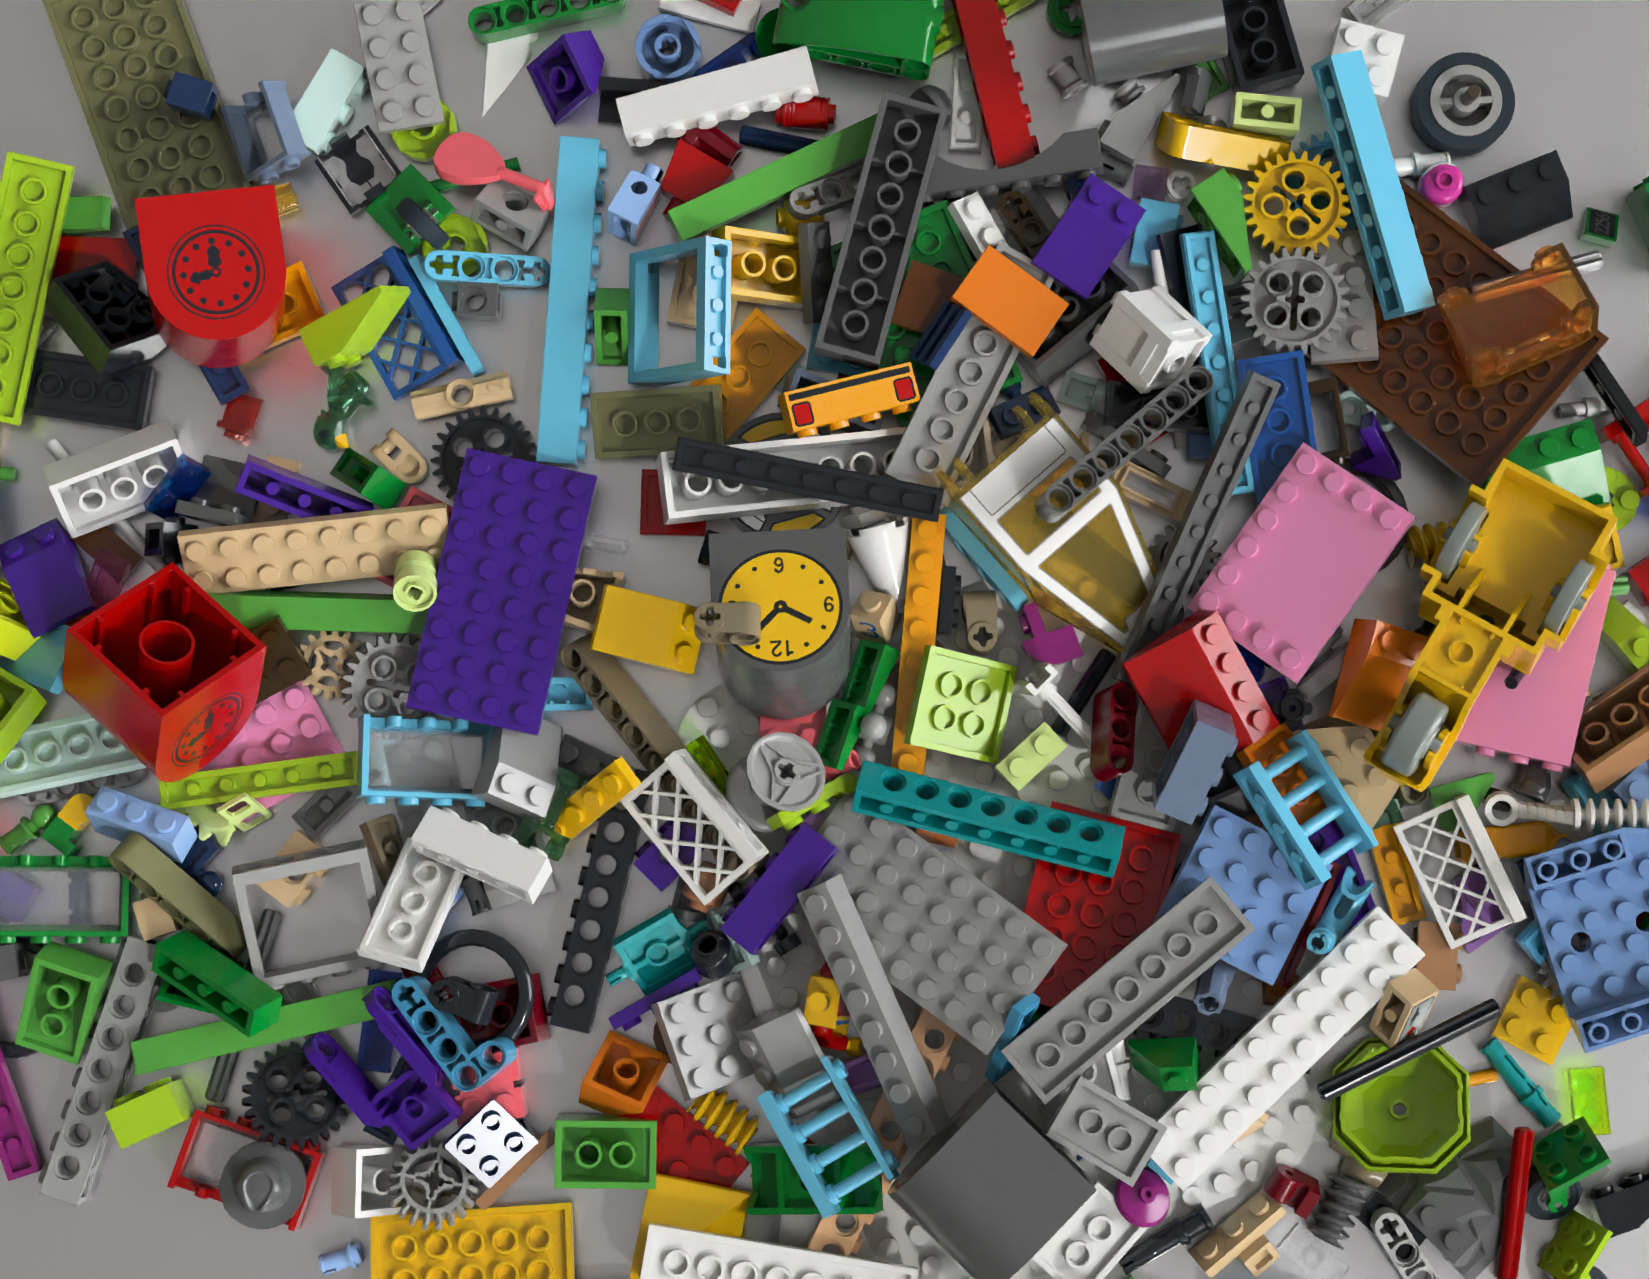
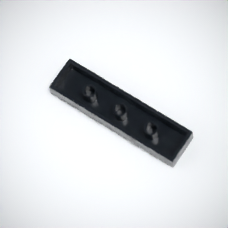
M1111 380L1106 383L1103 425L1122 426L1165 388L1154 389L1149 393L1141 394L1129 382ZM1204 397L1165 431L1210 436ZM1166 400L1168 406L1176 409L1171 401ZM1143 419L1145 425L1153 429L1152 424L1148 420Z

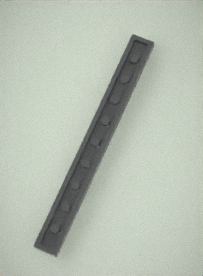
M1247 371L1111 675L1113 679L1126 682L1133 687L1121 663L1173 627L1279 391L1280 383L1254 371Z

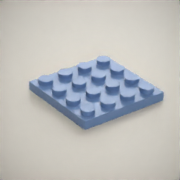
M1211 804L1152 924L1211 876L1255 928L1253 932L1220 959L1273 986L1324 883L1305 891L1269 832L1217 805ZM1332 864L1326 866L1329 872L1333 866Z

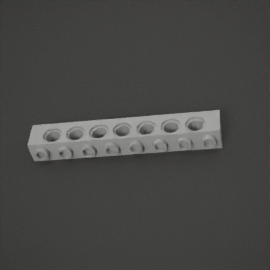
M131 935L128 936L127 941L122 940L118 948L116 958L120 961L116 972H111L106 982L105 990L109 992L105 1004L101 1003L96 1011L94 1022L98 1024L94 1036L90 1035L85 1043L83 1054L87 1056L83 1067H79L73 1077L72 1086L75 1087L72 1099H68L63 1106L61 1118L64 1119L60 1132L57 1131L52 1138L49 1150L53 1151L50 1162L49 1164L46 1163L40 1172L38 1182L42 1185L39 1194L75 1206L86 1202L111 1130L105 1112L115 1108L112 1101L122 1097L134 1064L130 1042L143 1038L163 980L162 977L151 971L156 943H158L156 941H144L141 936ZM135 963L139 964L144 971L143 978L139 982L135 981L130 975V969ZM123 995L128 996L132 1000L133 1006L129 1013H124L120 1009L119 1001ZM112 1027L117 1028L121 1033V1041L118 1045H114L109 1041L108 1033ZM101 1059L107 1061L110 1065V1073L107 1077L101 1076L97 1070V1064ZM89 1091L96 1093L99 1098V1105L96 1109L89 1107L86 1102V1096ZM78 1123L83 1124L88 1130V1137L85 1141L78 1139L75 1134V1128ZM66 1156L73 1157L77 1163L74 1173L67 1171L64 1166Z

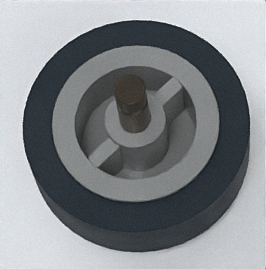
M1471 52L1450 54L1436 61L1418 81L1411 98V117L1420 137L1433 149L1439 152L1447 151L1452 156H1469L1487 149L1507 129L1515 109V93L1506 72L1490 58Z

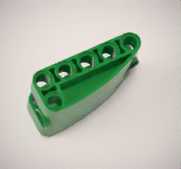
M780 0L771 47L775 50L785 52L807 46L809 57L812 59L913 80L928 79L936 39L940 33L945 6H943L944 0H803L804 3L798 7L789 5L787 0Z

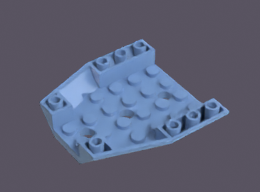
M1620 827L1523 858L1525 888L1539 926L1540 935L1565 1014L1584 1052L1588 1053L1648 1034L1649 928L1639 930L1636 926V917L1641 912H1649V828ZM1578 932H1584L1588 938L1587 945L1581 950H1574L1571 946L1573 935Z

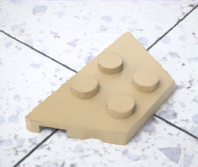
M1359 725L1307 729L1310 736L1318 743L1319 750L1360 815L1373 829L1400 784L1380 774L1379 769L1364 761L1363 756L1374 741L1375 736L1369 728ZM1297 729L1292 734L1294 736L1305 729Z

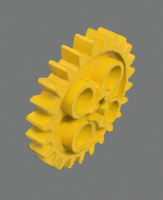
M1290 151L1289 158L1286 161L1283 160L1280 154H1277L1276 165L1274 166L1267 160L1264 161L1265 173L1259 170L1254 171V176L1258 183L1248 181L1247 188L1253 194L1243 195V201L1252 204L1244 208L1245 215H1252V218L1246 221V226H1256L1257 229L1252 234L1253 239L1261 236L1264 237L1261 248L1264 249L1268 245L1273 244V253L1275 255L1279 253L1281 248H1286L1290 256L1297 247H1300L1302 256H1304L1306 249H1314V256H1316L1317 245L1320 244L1323 248L1329 249L1330 244L1327 238L1339 239L1340 235L1335 228H1346L1347 223L1340 216L1350 215L1351 210L1342 206L1350 202L1348 195L1341 194V192L1346 190L1345 183H1337L1342 172L1336 171L1332 174L1329 172L1332 166L1331 161L1321 166L1319 165V154L1315 156L1313 161H1309L1307 151L1303 152L1301 159H1296L1294 152ZM1290 175H1298L1303 179L1304 184L1298 189H1291L1286 185L1285 180ZM1273 187H1279L1293 202H1297L1299 199L1303 200L1302 208L1312 216L1319 218L1321 222L1319 224L1314 223L1300 208L1292 211L1290 209V200L1276 193ZM1323 195L1327 197L1330 204L1325 209H1316L1311 204V199L1314 196ZM1268 201L1279 202L1282 205V211L1277 215L1268 214L1264 210V205ZM1295 221H1303L1307 224L1309 230L1304 235H1295L1291 232L1290 225Z

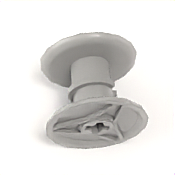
M775 732L760 738L752 746L748 757L740 759L730 769L725 781L726 799L750 828L756 831L771 833L783 830L785 828L781 826L772 831L766 819L780 811L795 812L810 807L820 798L825 786V767L819 753L808 741L792 733Z

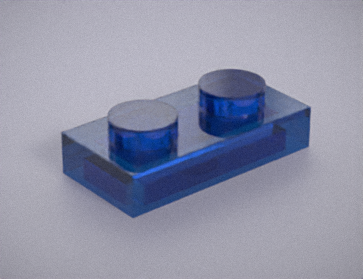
M182 453L143 502L145 509L164 520L165 517H178L180 514L175 513L177 501L190 502L191 497L196 495L211 476L210 469Z

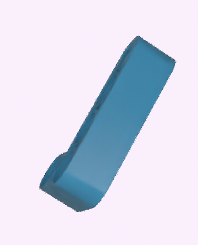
M418 975L397 981L391 991L395 1005L458 1090L468 1092L487 1084L515 1060L517 1055L516 1046L507 1037L491 1039L477 1048L453 1014L439 1010L432 1005L429 999V990L432 985L425 977ZM411 987H413L414 990H415V991L412 993V998H411V997L409 996V994H408V993H410L411 990H412ZM422 1002H425V1003H426L425 1006H422V1007H420V1008H417L418 1006L423 1005ZM429 1011L436 1017L437 1023L435 1027H431L427 1022L426 1016ZM448 1039L453 1040L456 1044L455 1055L451 1054L446 1048ZM493 1046H497L501 1050V1062L493 1058ZM468 1066L472 1067L476 1072L477 1078L475 1082L470 1081L466 1075Z

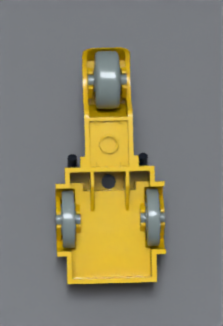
M1503 458L1485 490L1472 484L1459 516L1451 521L1444 532L1429 565L1424 563L1420 570L1419 577L1429 583L1421 595L1418 616L1424 618V620L1416 628L1415 633L1428 636L1433 628L1437 627L1410 670L1382 728L1363 756L1364 761L1379 769L1380 774L1403 787L1407 785L1419 792L1425 790L1432 782L1457 740L1474 702L1499 660L1513 667L1504 683L1507 688L1515 689L1525 674L1530 675L1546 646L1557 652L1562 647L1608 567L1611 557L1602 552L1610 540L1618 517Z

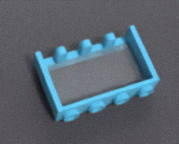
M363 714L357 718L359 729L356 798H365V804L373 805L385 804V799H399L398 805L405 806L419 805V800H432V806L450 807L452 806V801H465V807L469 808L485 807V801L471 796L494 727L460 719H454L453 721L436 720L434 717H423L421 719H402V716L375 718L370 717V714Z

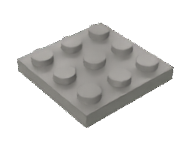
M740 971L651 1004L684 1101L694 1099L754 1074L755 1071L748 1057L742 1053L739 1047V1040L735 1034V1031L756 1017Z

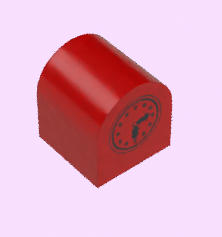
M274 185L135 198L152 319L165 344L183 359L208 368L239 366L261 355L277 337L285 314L286 263Z
M172 562L66 629L62 684L65 692L157 778L163 782H175L196 773L209 764L241 731L257 702L267 646Z

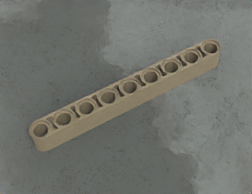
M587 634L561 649L560 659L565 669L649 774H652L665 762L664 759L673 751L685 748L718 788L612 655L589 649L592 634ZM667 770L661 776L660 787L663 791L676 792V778ZM668 796L675 805V797ZM682 798L681 814L684 817L697 818V804L693 799ZM689 822V824L696 831V823ZM703 824L702 840L705 843L718 844L719 831L714 825ZM710 849L717 857L718 849ZM724 850L723 866L725 869H737L743 863L741 858L735 851ZM769 853L760 861L755 862L737 879L744 880L763 868L769 859Z

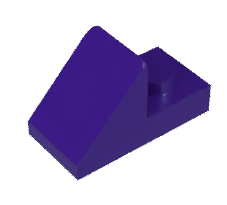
M1371 411L1361 415L1360 429L1357 430L1363 448L1351 453V467L1355 470L1393 481L1402 479L1401 462L1374 412Z

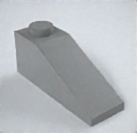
M1178 73L1174 74L1116 112L1111 122L1105 119L1098 131L1101 139V152L1105 149L1109 151V156L1132 166L1179 85L1182 76Z

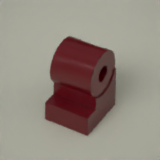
M1277 1164L1263 1186L1264 1191L1273 1200L1292 1207L1294 1213L1304 1219H1307L1321 1198L1317 1179L1285 1164Z

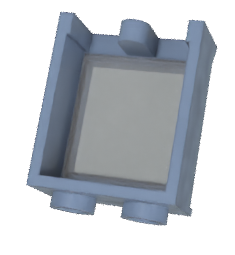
M262 80L258 83L261 92H248L242 95L244 106L224 105L220 108L246 181H260L261 184L273 183L280 178L279 174L299 167L301 165L300 161L311 155V151L306 150L286 92V81Z

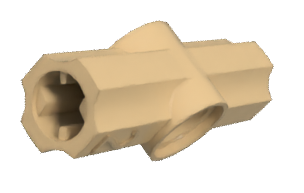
M508 371L467 380L455 379L449 384L410 392L411 403L417 421L455 412L468 413V408L473 410L474 408L514 399ZM459 389H469L470 397L466 402L456 403L454 401V395Z

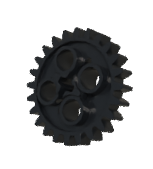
M482 406L480 415L477 416L471 408H468V418L463 419L458 413L455 414L458 422L455 426L445 422L449 430L448 434L437 433V436L443 441L442 445H432V449L440 453L439 457L430 459L432 464L440 466L439 469L432 472L433 476L444 478L437 485L440 490L450 488L446 497L451 500L456 496L462 471L457 470V466L463 464L465 458L458 456L456 452L457 446L461 442L469 441L475 450L498 455L512 450L513 454L508 457L536 462V456L530 455L529 452L535 450L537 445L535 443H526L532 436L531 432L524 431L520 433L523 422L519 420L511 424L513 415L510 412L503 418H500L499 408L495 407L492 415H488L486 407ZM495 432L503 433L504 442L501 446L492 448L488 445V439L491 434Z
M291 1041L289 1051H284L280 1044L276 1047L275 1056L265 1051V1063L257 1060L254 1061L253 1066L257 1073L247 1072L246 1078L253 1084L242 1086V1092L251 1095L243 1098L241 1101L242 1106L251 1107L244 1113L245 1119H256L251 1125V1130L255 1131L262 1128L260 1140L263 1141L272 1136V1147L274 1148L280 1141H284L286 1151L290 1150L292 1143H297L301 1152L304 1150L305 1142L307 1141L314 1148H317L319 1136L328 1142L330 1140L329 1129L336 1132L340 1131L341 1126L336 1119L347 1120L348 1114L341 1108H348V1105L310 1063L304 1053L303 1046L301 1050H297L294 1041ZM315 1071L321 1076V1081L314 1085L308 1084L303 1079V1075L307 1072ZM275 1075H282L287 1079L288 1083L283 1088H275L271 1086L269 1080ZM294 1090H299V1094L302 1096L301 1102H295L294 1097H291ZM323 1090L327 1092L325 1096L311 1095ZM270 1096L280 1098L273 1102L267 1101V1097ZM312 1104H319L324 1108L325 1113L321 1117L315 1118L309 1116L306 1109ZM277 1108H285L290 1112L291 1117L283 1122L277 1121L272 1116V1113Z

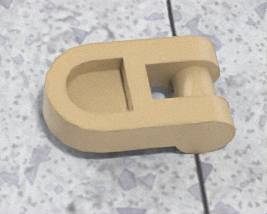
M391 428L385 434L387 438L379 446L376 444L369 452L403 483L408 485L419 484L427 476V462L403 437ZM398 446L402 452L393 461L388 455Z

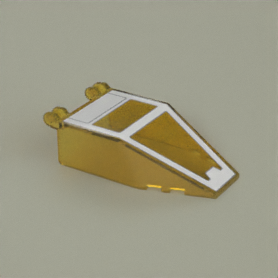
M1032 392L1027 398L1030 404L1044 418L1035 424L1025 409L1019 405L1015 406L1012 411L1028 429L1022 437L976 477L960 459H954L952 461L954 469L968 482L961 490L958 489L947 473L941 471L937 474V478L951 498L948 504L949 508L1012 577L1032 602H1036L1037 607L1048 611L1068 625L1072 624L1073 627L1089 635L1090 638L1121 655L1158 571L1122 488L1113 476L1108 478L1059 521L1048 523L1038 517L1035 510L1038 498L1049 486L1090 453V450L1052 407L1038 394ZM1097 459L1098 464L1105 468ZM1073 478L1076 486L1084 488L1079 479ZM1049 498L1050 503L1055 508L1060 509L1058 501L1054 498Z

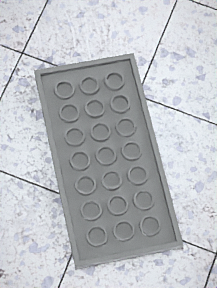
M855 791L850 794H844L817 831L840 851L812 886L841 874L888 981L984 1054L989 1055L1005 1031L1004 1025L1011 1007L1026 995L1030 996L1032 992L1034 993L1068 944L907 826L852 812L851 808ZM799 901L793 910L808 921Z

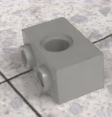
M500 180L488 183L476 197L470 220L527 252L546 228L550 211H541V208L533 201L532 195L513 184Z

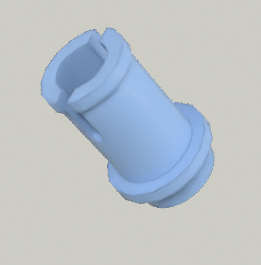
M348 1242L344 1248L320 1254L318 1260L322 1273L324 1272V1275L327 1276L330 1273L351 1266L354 1269L358 1268L359 1264L364 1262V1255L359 1243L353 1244Z

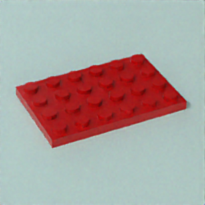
M1052 801L1050 808L1110 822L1126 828L1120 859L1113 878L1039 859L1036 861L1024 913L1068 944L1034 991V994L1041 998L1039 1006L1051 1009L1152 925L1169 890L1182 835Z

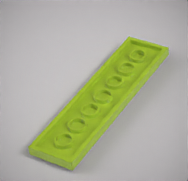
M7 151L0 182V422L20 426L45 314L46 296L52 281L76 168L71 165Z

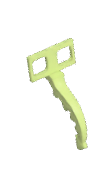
M246 792L216 808L217 812L209 805L173 809L175 812L183 815L188 814L193 827L199 825L200 840L205 841L215 834L221 846H227L233 832L236 831L235 826L245 833L273 816L267 808ZM241 801L248 803L235 812L227 811V809ZM260 812L262 816L250 823L245 824L242 822V820L254 813Z

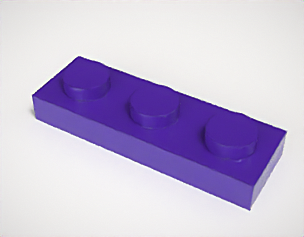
M693 968L613 1014L608 1019L614 1030L622 1026L624 1031H627L642 1022L640 1015L650 1009L653 1012L651 1004L670 998L679 992L683 993L698 987L697 982L702 980L703 976L698 973L696 968Z

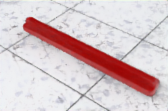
M1524 1126L1516 1127L1513 1133L1497 1279L1518 1278L1534 1131Z

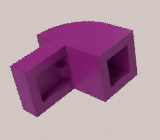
M1036 602L1021 608L1022 615L1018 616L1024 635L1030 633L1032 639L1021 642L1020 646L1032 661L1046 662L1056 666L1083 656L1072 624L1047 633Z

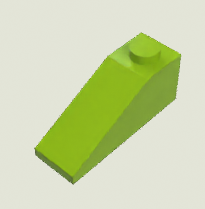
M1610 596L1600 640L1627 673L1637 672L1649 663V630L1615 597Z

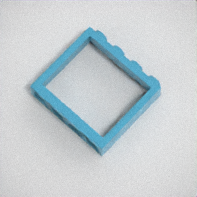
M703 236L630 253L628 384L659 387L730 374L732 241ZM719 250V257L714 256V251ZM697 255L696 362L658 368L659 264ZM648 264H651V272H648ZM713 358H718V367L713 365Z

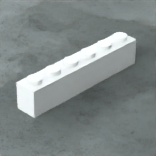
M807 46L620 97L616 99V103L629 146L644 147L652 144L656 139L680 137L686 133V130L692 128L709 129L716 126L718 122L728 119L742 120L753 112L761 110L765 112L774 111L780 108L782 104L793 101L796 103L806 102L812 99L814 95H818L819 91Z

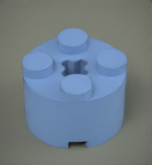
M660 14L650 18L641 26L636 38L635 53L639 69L647 80L664 81L665 85L697 75L701 69L702 50L698 32L688 20L671 16V14ZM669 48L670 51H674V54H664L663 50Z

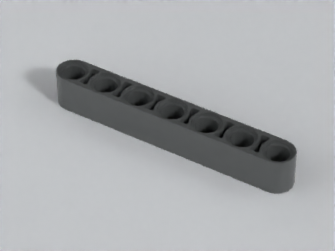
M1200 365L1193 366L1185 371L1049 486L1036 501L1035 510L1038 517L1048 523H1055L1063 518L1198 403L1213 387L1214 380L1211 372ZM1189 381L1195 383L1198 390L1191 387ZM1166 400L1171 401L1176 409L1168 406ZM1143 419L1148 420L1152 424L1153 429L1148 428ZM1120 438L1128 442L1130 449L1122 445ZM1097 458L1102 459L1106 463L1107 468L1101 467L1097 462ZM1073 478L1079 479L1084 488L1076 486ZM1049 498L1057 500L1060 504V509L1055 508L1050 503Z

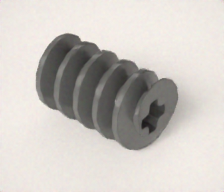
M1340 1174V1176L1329 1175L1328 1178L1335 1184V1188H1323V1191L1330 1199L1317 1202L1324 1209V1213L1313 1212L1312 1216L1319 1224H1307V1228L1315 1237L1344 1250L1338 1240H1349L1350 1236L1343 1230V1227L1354 1228L1356 1225L1348 1216H1359L1361 1211L1354 1203L1366 1202V1198L1359 1191H1371L1372 1188L1343 1174Z

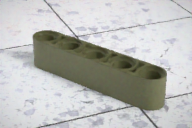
M133 831L129 832L108 857L110 864L186 930L233 962L246 949L247 944L242 921L142 835Z

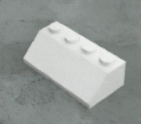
M169 419L42 467L50 491L72 539L194 493L196 487Z

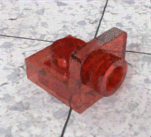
M247 395L238 397L227 403L223 419L218 420L216 426L224 431V437L240 442L243 441L244 437L254 439L265 401Z

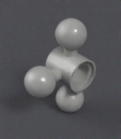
M885 682L873 710L860 722L861 733L859 738H862L861 745L853 748L860 759L858 771H861L864 760L875 763V753L872 750L873 743L885 745L894 718L884 715L886 708H890L897 701V690L891 683Z

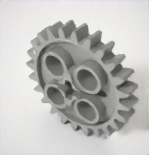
M1300 247L1296 248L1294 256H1290L1287 249L1283 248L1282 258L1280 259L1274 253H1270L1271 263L1269 265L1261 260L1258 261L1259 268L1261 269L1260 273L1250 270L1249 276L1254 280V283H1243V288L1250 292V295L1240 297L1241 302L1250 306L1241 310L1242 316H1252L1245 326L1246 328L1257 327L1253 334L1254 339H1258L1263 335L1266 337L1263 344L1264 348L1269 347L1272 343H1276L1277 354L1285 346L1288 347L1289 352L1295 351L1296 347H1300L1303 350V354L1307 355V345L1312 344L1319 351L1320 339L1328 343L1332 342L1329 334L1330 330L1337 333L1341 332V327L1336 323V320H1347V315L1341 312L1340 309L1347 308L1350 305L1349 301L1341 299L1342 296L1349 293V288L1338 286L1345 280V276H1333L1337 269L1336 263L1328 267L1324 266L1327 258L1326 255L1321 256L1316 261L1314 260V249H1311L1305 257L1302 256ZM1297 272L1300 274L1299 300L1304 301V303L1298 304L1297 327L1295 331H1291V304L1286 302V300L1292 299L1293 275ZM1284 277L1289 282L1287 289L1283 292L1272 290L1270 282L1274 278ZM1311 278L1318 279L1323 285L1322 289L1314 294L1308 293L1303 288L1304 283ZM1282 310L1287 316L1284 323L1281 325L1271 324L1267 319L1271 311ZM1308 311L1316 312L1320 316V322L1313 327L1305 326L1301 321L1302 315Z
M389 633L388 642H385L380 635H377L375 646H372L367 641L363 642L366 649L364 654L357 650L353 651L358 659L357 662L346 661L345 663L352 669L351 674H341L343 679L349 681V686L340 688L342 693L350 694V697L342 702L344 706H354V709L349 713L350 718H357L363 714H370V717L387 718L388 716H402V719L435 718L432 713L414 710L410 714H402L400 705L404 699L408 698V691L396 690L393 695V691L386 687L373 686L366 683L367 679H375L392 684L398 678L397 680L400 684L410 687L411 682L407 678V672L411 666L416 664L421 639L416 638L409 644L408 634L403 633L399 642L394 633ZM380 659H388L390 662L389 672L383 676L376 675L374 671L376 662ZM375 691L382 692L383 703L377 708H370L368 705L369 695ZM381 733L382 739L387 740L390 734ZM394 734L395 739L401 741L402 734Z

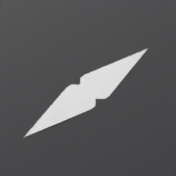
M514 12L509 16L508 21L518 23L523 19L524 14ZM539 32L487 44L482 118L530 59L532 51L527 44L537 41Z

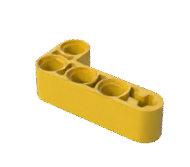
M1162 112L1154 141L1156 147L1174 157L1248 171L1259 170L1263 173L1266 172L1264 161L1267 160L1273 166L1276 165L1277 154H1280L1283 160L1286 161L1292 144L1287 140L1273 136L1197 123L1186 116L1171 112Z

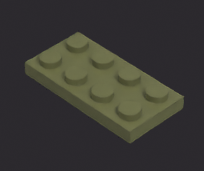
M721 384L590 393L595 459L659 455L660 452L675 451L678 436L726 445Z

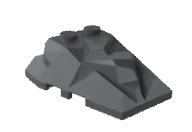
M1492 1116L1470 1126V1142L1437 1174L1389 1172L1381 1185L1376 1188L1390 1204L1402 1213L1445 1256V1259L1464 1279H1475L1494 1260L1501 1245L1513 1137ZM1532 1161L1530 1166V1172L1534 1169Z

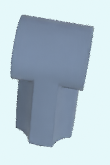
M1219 959L1195 979L1198 982L1193 1003L1196 1004L1198 1012L1208 1016L1221 1012L1225 1004L1227 990L1235 976L1236 967Z

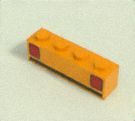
M911 362L784 392L777 396L787 435L797 433L798 439L818 434L817 428L828 425L830 431L850 426L848 420L860 418L862 423L874 421L881 418L880 412L892 410L893 415L912 411L911 405L921 401Z

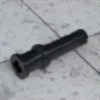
M1201 1203L1196 1205V1210L1180 1219L1175 1217L1170 1222V1227L1128 1250L1119 1261L1124 1273L1129 1275L1132 1271L1179 1244L1188 1246L1191 1244V1239L1207 1230L1211 1232L1216 1230Z

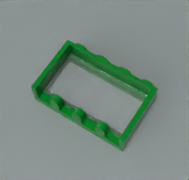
M96 855L0 856V943H16V937H30V943H51V937H65V943H86V937H100L99 943L119 944L120 937H128L129 880L110 864L108 857Z

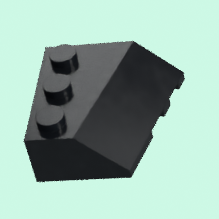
M108 261L52 278L46 296L45 307L100 376L153 358L167 346L155 328L149 297L138 290V283Z

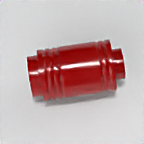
M815 96L802 103L793 101L782 104L780 108L776 109V124H782L784 128L828 131L829 124L835 125L837 106L831 104V98Z

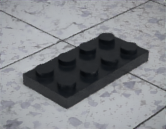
M37 349L23 415L130 431L144 429L147 423L156 368L133 364L100 376L85 356Z

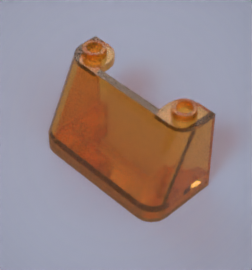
M1563 242L1555 246L1549 245L1539 249L1534 254L1531 269L1470 295L1467 288L1454 286L1445 290L1437 297V305L1465 371L1473 386L1477 388L1492 384L1577 347L1590 340L1598 329L1599 305Z

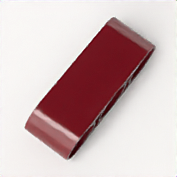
M1120 681L1098 692L1093 700L1090 769L1093 776L1102 782H1108L1129 772L1134 763L1137 697L1134 688L1126 682Z

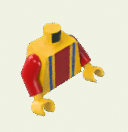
M825 960L822 968L811 974L809 978L804 1017L819 1046L841 1052L845 1051L848 1056L852 1057L865 1055L860 1051L861 1038L853 1036L848 1038L846 1036L850 1013Z

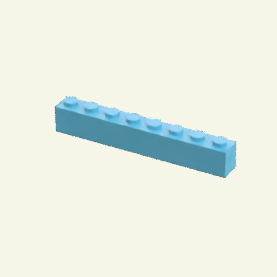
M1362 50L1330 55L1312 65L1311 69L1384 320L1415 314L1436 304L1415 236L1414 226L1406 205L1404 192L1399 181L1395 161L1392 157L1386 130L1378 109L1377 99L1371 85L1367 65Z

